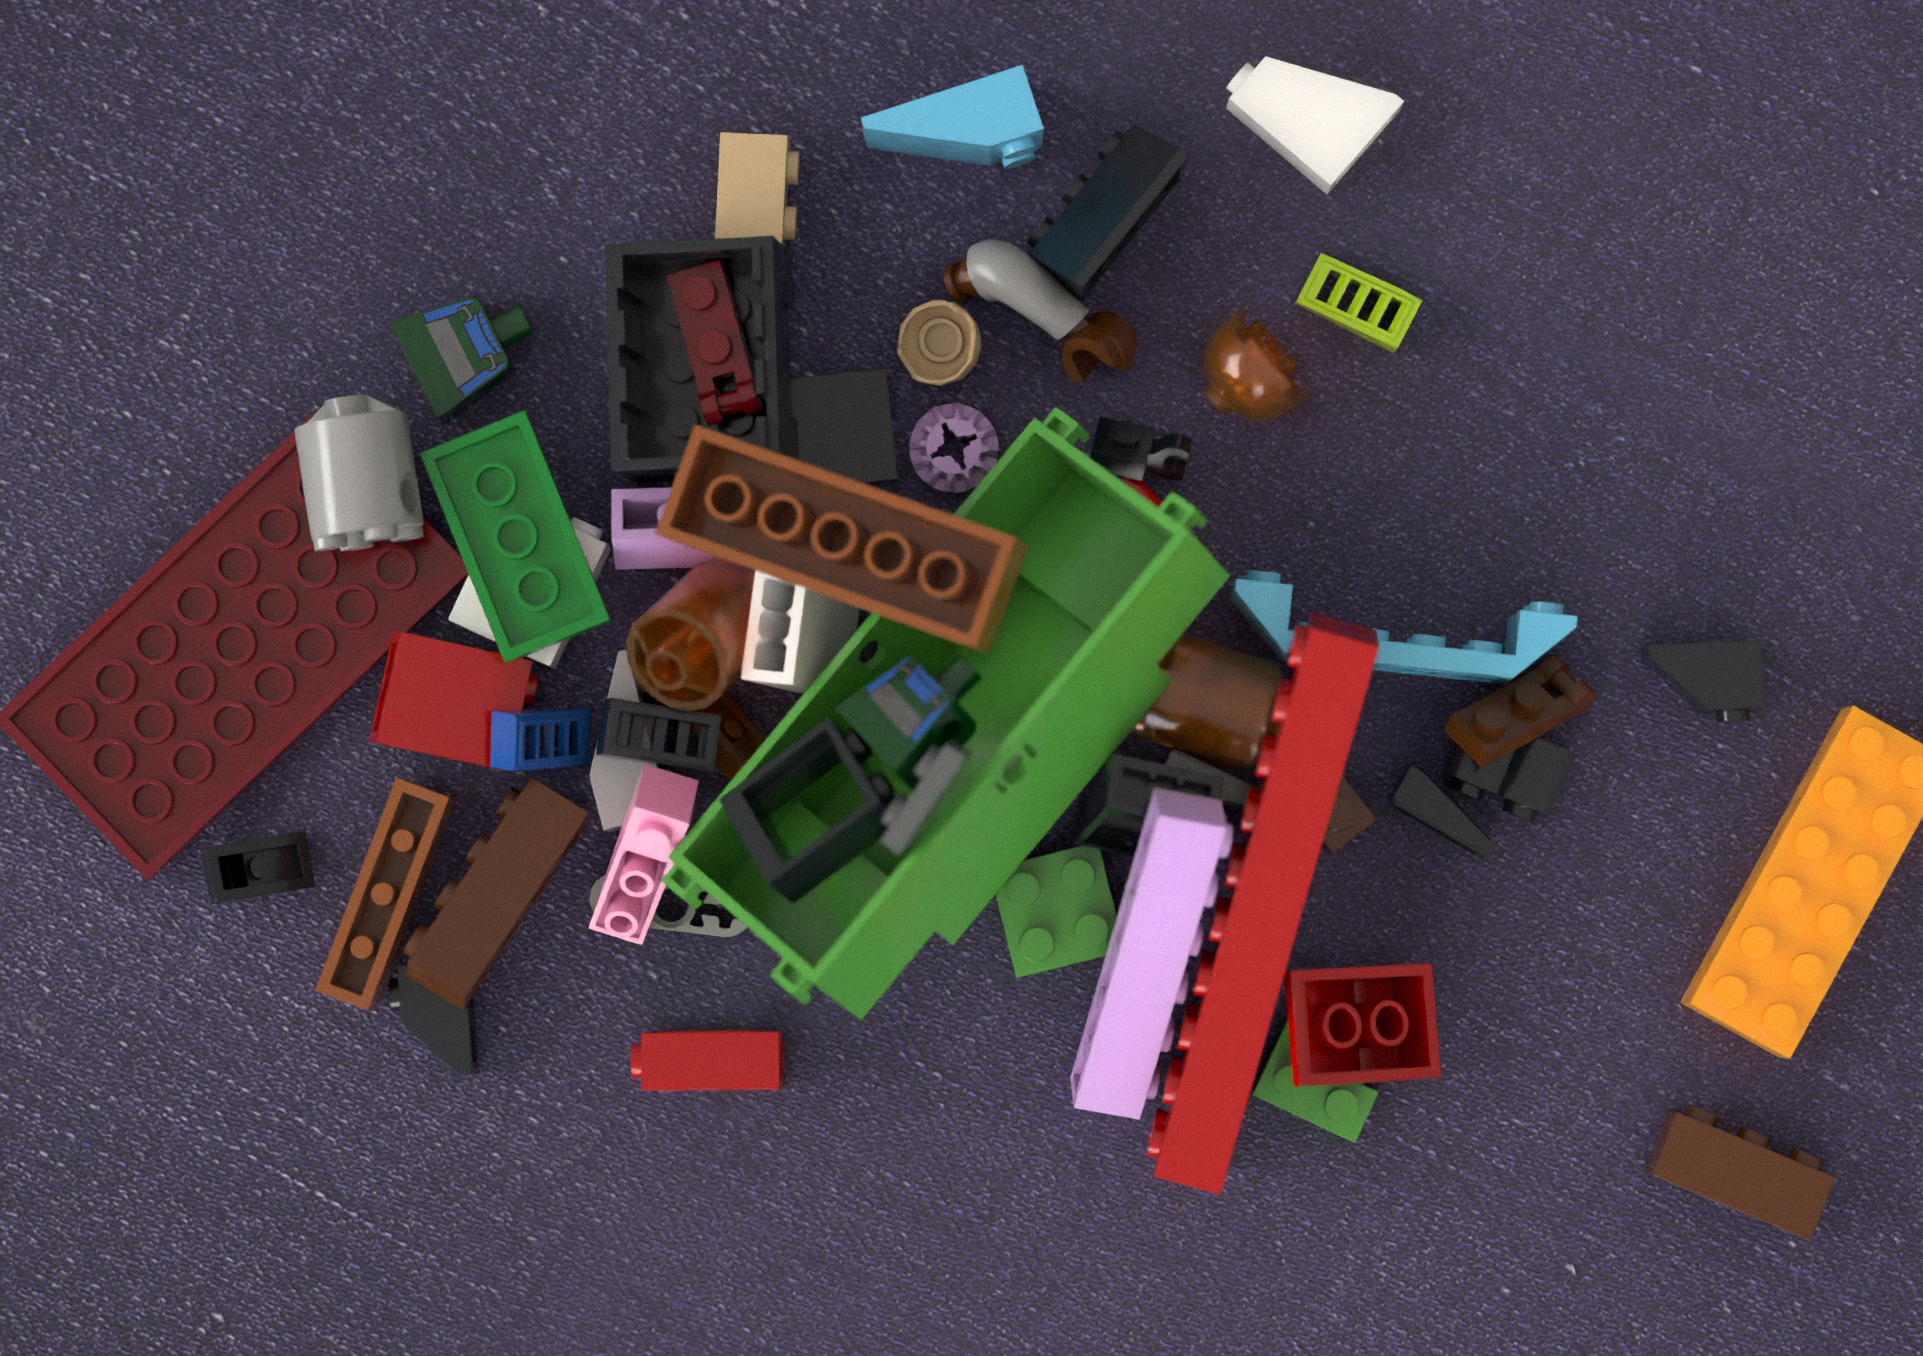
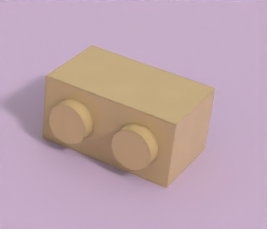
M720 132L715 239L774 236L784 246L785 240L796 239L797 207L787 206L788 185H798L800 152L790 151L788 135Z

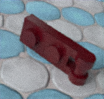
M719 259L667 275L699 392L700 406L707 425L712 426L725 422L726 415L744 410L746 415L763 410L762 398L756 394L755 373L724 263ZM735 376L737 389L720 394L716 381Z

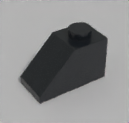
M1761 640L1657 644L1641 648V660L1699 713L1715 712L1716 723L1750 721L1749 711L1765 708Z
M407 965L397 966L398 978H390L389 998L392 1012L400 1011L401 1023L460 1075L479 1073L474 995L465 1009L461 1010L405 975Z

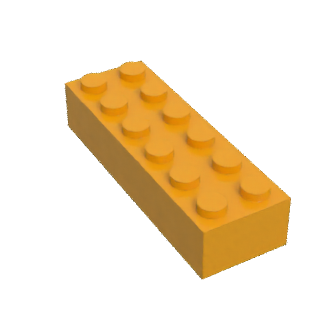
M1855 706L1840 710L1680 1003L1779 1058H1791L1923 817L1922 743Z

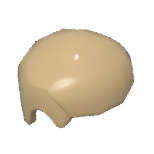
M931 300L914 307L901 323L897 354L911 374L912 379L917 382L945 386L964 379L976 366L982 349L981 334L976 321L958 303L946 300Z

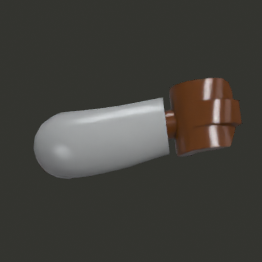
M994 239L983 240L970 246L967 258L961 262H954L946 266L944 270V283L948 293L956 302H966L972 299L973 296H982L986 301L991 302L1000 301L1042 328L1056 340L1065 336L1068 340L1062 349V361L1073 384L1083 381L1097 365L1093 354L1103 363L1125 372L1134 363L1138 340L1133 327L1126 319L1117 313L1109 311L1095 312L1086 319L1085 316L1089 309L1042 265L1014 244Z

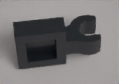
M1100 416L1090 458L1114 475L1142 481L1144 471H1149L1169 480L1180 481L1183 480L1187 461L1171 456L1188 459L1192 439L1182 434H1168L1161 439L1152 440L1154 432L1152 428Z

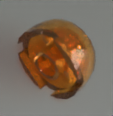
M1240 309L1218 327L1210 336L1204 350V371L1211 384L1204 389L1205 393L1213 405L1225 415L1234 410L1239 416L1250 421L1264 422L1280 418L1295 409L1311 395L1310 386L1307 380L1297 386L1290 375L1298 368L1293 358L1259 320L1248 326L1245 323L1248 312Z

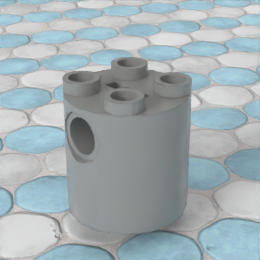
M366 394L343 396L326 400L324 405L306 424L297 426L294 429L311 541L314 544L315 551L339 548L340 551H353L374 547L373 541L390 539L391 542H399L424 537L422 527L424 520L407 412L398 410Z

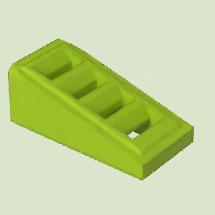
M1321 253L1295 304L1395 354L1422 303V299ZM1329 272L1338 276L1339 279L1325 303L1316 299ZM1350 282L1358 286L1359 289L1347 312H1344L1336 307ZM1370 292L1378 296L1379 299L1366 322L1357 318ZM1391 303L1399 307L1388 331L1377 326L1388 304Z

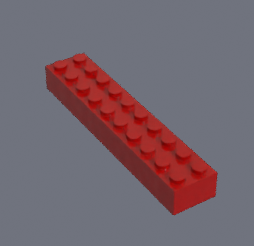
M1310 612L1306 626L1295 625L1287 657H1289L1287 666L1294 667L1291 681L1280 678L1271 712H1273L1271 721L1278 723L1275 736L1264 733L1256 761L1257 770L1255 776L1262 778L1259 790L1250 787L1248 789L1240 817V831L1247 834L1244 844L1233 842L1224 873L1226 875L1224 886L1231 887L1229 897L1226 898L1219 895L1217 897L1209 925L1210 933L1208 940L1215 942L1213 952L1202 949L1194 977L1193 994L1200 996L1197 1005L1187 1002L1181 1021L1177 1048L1184 1050L1183 1057H1171L1163 1085L1164 1093L1162 1097V1102L1169 1104L1167 1111L1156 1109L1150 1129L1146 1156L1155 1158L1154 1177L1218 1195L1221 1194L1378 653L1377 630Z

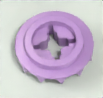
M960 403L935 406L917 421L909 442L911 462L919 477L931 487L944 492L958 493L977 487L995 466L998 458L999 446L995 428L980 410ZM944 426H947L949 432H953L957 439L964 437L969 439L973 436L977 438L963 449L965 458L963 462L966 467L961 470L959 463H955L951 456L931 458V455L938 453V449L945 445L943 437L945 433L942 428Z

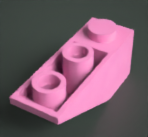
M644 764L629 803L589 923V929L640 945L643 944L666 885L661 880L674 865L668 856L683 840L688 829L698 780Z

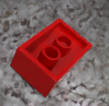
M1432 963L1285 971L1293 1087L1390 1082L1441 1077Z

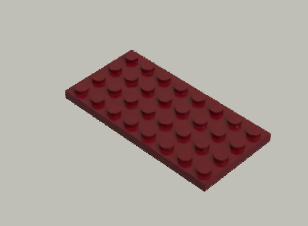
M319 408L301 425L306 424L315 415ZM293 432L0 711V726L146 880H152L388 654L393 632L410 633L460 586L469 574L462 556L424 517V524L422 525L424 537L399 542H391L390 539L373 541L374 547L353 551H340V548L315 551L314 544L311 541L295 433Z

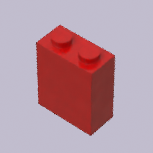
M393 632L369 742L503 770L490 767L492 711L521 710L523 706H531L537 686V674L530 673L533 661L520 658L506 664L499 653L405 632Z

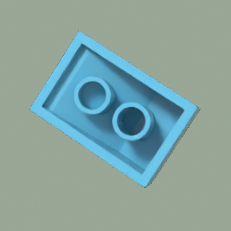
M1023 65L861 117L864 139L867 148L989 166L1002 162L1005 169L1014 168L1036 158L1034 151L1043 149L1044 128Z

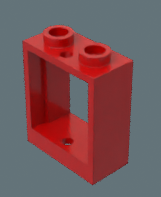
M784 1030L641 1033V1043L632 1044L631 1046L632 1078H641V1091L781 1089L785 1086Z

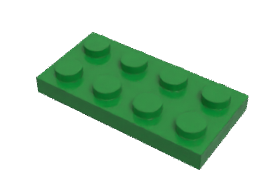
M525 410L420 453L506 664L611 621Z

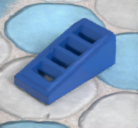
M590 708L493 710L490 767L508 771L588 764ZM573 721L572 751L569 752V727L570 722ZM555 723H559L558 752L554 753ZM540 724H543L542 753H539ZM525 726H529L528 754H524Z

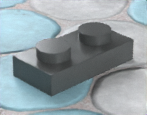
M951 739L942 750L935 745L930 747L913 772L922 780L911 797L908 798L899 793L880 822L888 826L889 829L880 842L899 855L906 849L970 755V750L954 739Z

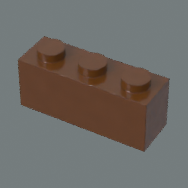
M1687 1105L1684 1114L1672 1110L1668 1111L1644 1173L1791 1234L1811 1240L1836 1178L1821 1171L1824 1160L1792 1148L1789 1158L1768 1150L1772 1139L1741 1126L1736 1136L1715 1128L1719 1117Z

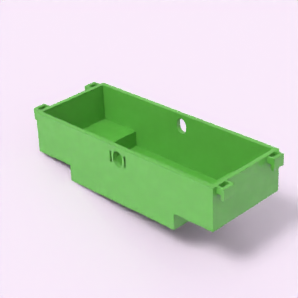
M1057 407L1053 409L1043 423L1036 418L1030 422L953 515L1016 537L1029 545L990 655L871 613L668 856L674 865L661 881L693 908H698L701 905V900L697 896L703 889L784 958L770 976L803 1004H807L811 1000V996L807 991L814 984L862 1020L935 931L954 945L1170 685L1172 680L1157 663L1230 577L1190 532L1195 525L1203 528L1207 522L1195 507L1173 491L1159 508L1073 446L1078 439L1083 443L1087 442L1089 434L1078 422ZM877 641L878 649L871 660L861 664L859 662L861 650L869 642ZM960 653L980 674L982 679L958 701L977 722L976 731L963 745L971 753L909 845L900 855L879 840L811 892L792 904L767 884L719 799L828 717L845 732L852 729L851 724L836 708L906 656H915L934 676ZM868 744L873 752V756L867 762L873 772L880 770L891 782L898 795L902 793L910 798L913 791ZM841 762L771 814L769 819L793 857L866 803L867 800L844 762Z

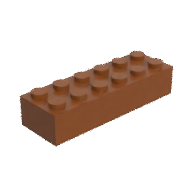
M694 425L655 533L676 543L989 655L1029 547L1028 544L1016 537L698 425Z

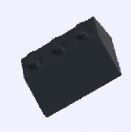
M1135 124L1132 125L1125 135L1121 134L1118 130L1111 135L1096 156L1103 163L1090 179L1082 173L1072 183L1062 197V201L1068 205L1055 222L1046 217L1027 241V244L1033 248L1028 255L1050 272L1080 302L1085 299L1185 173L1189 157L1186 153Z

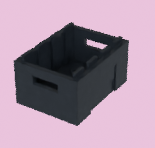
M774 236L605 245L611 471L634 483L675 480L694 425L799 461L798 421L792 416L789 309H794L792 253ZM720 259L725 265L755 373L756 394L762 398L763 410L748 415L745 414L744 410L726 415L725 422L708 426L700 406L699 392L667 275ZM735 376L716 381L721 389V393L737 389Z

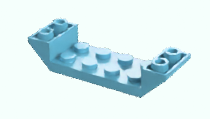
M1248 570L1247 575H1244V579H1236L1230 587L1229 599L1278 660L1288 661L1287 653L1293 634L1292 630H1288L1293 585L1281 584V574ZM1530 602L1529 606H1523V610H1519L1508 618L1504 654H1502L1503 644L1470 640L1468 644H1463L1462 649L1445 647V637L1412 634V638H1407L1406 643L1388 641L1389 631L1373 629L1377 630L1379 642L1373 670L1503 684L1518 675L1574 630L1577 626V616L1563 615L1564 605ZM1299 622V625L1306 626L1307 622Z

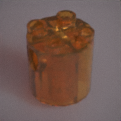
M713 557L709 562L697 564L632 624L626 640L628 662L636 680L653 698L675 709L694 711L707 708L741 677L755 577L753 573L735 563Z
M1182 633L1157 663L1172 682L1131 732L1141 735V739L1249 772L1250 768L1256 765L1264 733L1275 736L1278 723L1271 721L1273 714L1271 709L1280 678L1285 680L1281 669L1282 664Z

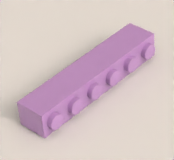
M1154 788L1070 1077L1074 1108L1140 1120L1146 1099L1153 1100L1156 1096L1160 1079V1068L1156 1066L1160 1051H1169L1174 1034V1020L1170 1018L1174 1004H1183L1187 993L1189 980L1188 971H1185L1189 955L1197 956L1201 947L1203 937V924L1199 922L1203 907L1211 908L1214 903L1218 886V876L1214 873L1218 857H1227L1232 842L1233 827L1232 824H1228L1225 821L1222 800Z

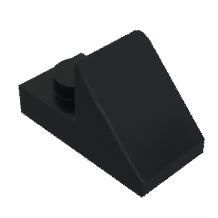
M305 831L200 849L211 905L238 903L256 897L315 887Z

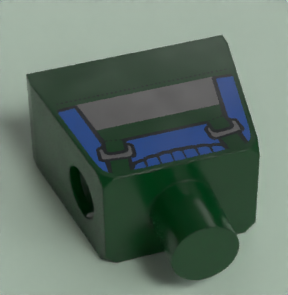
M477 296L445 304L389 323L436 417L443 424L454 419L516 372V369L505 348L534 334L520 304L490 318Z
M960 653L934 676L915 656H906L843 701L836 709L914 792L922 779L913 774V772L932 745L942 750L951 739L964 745L976 731L977 722L958 701L982 677Z

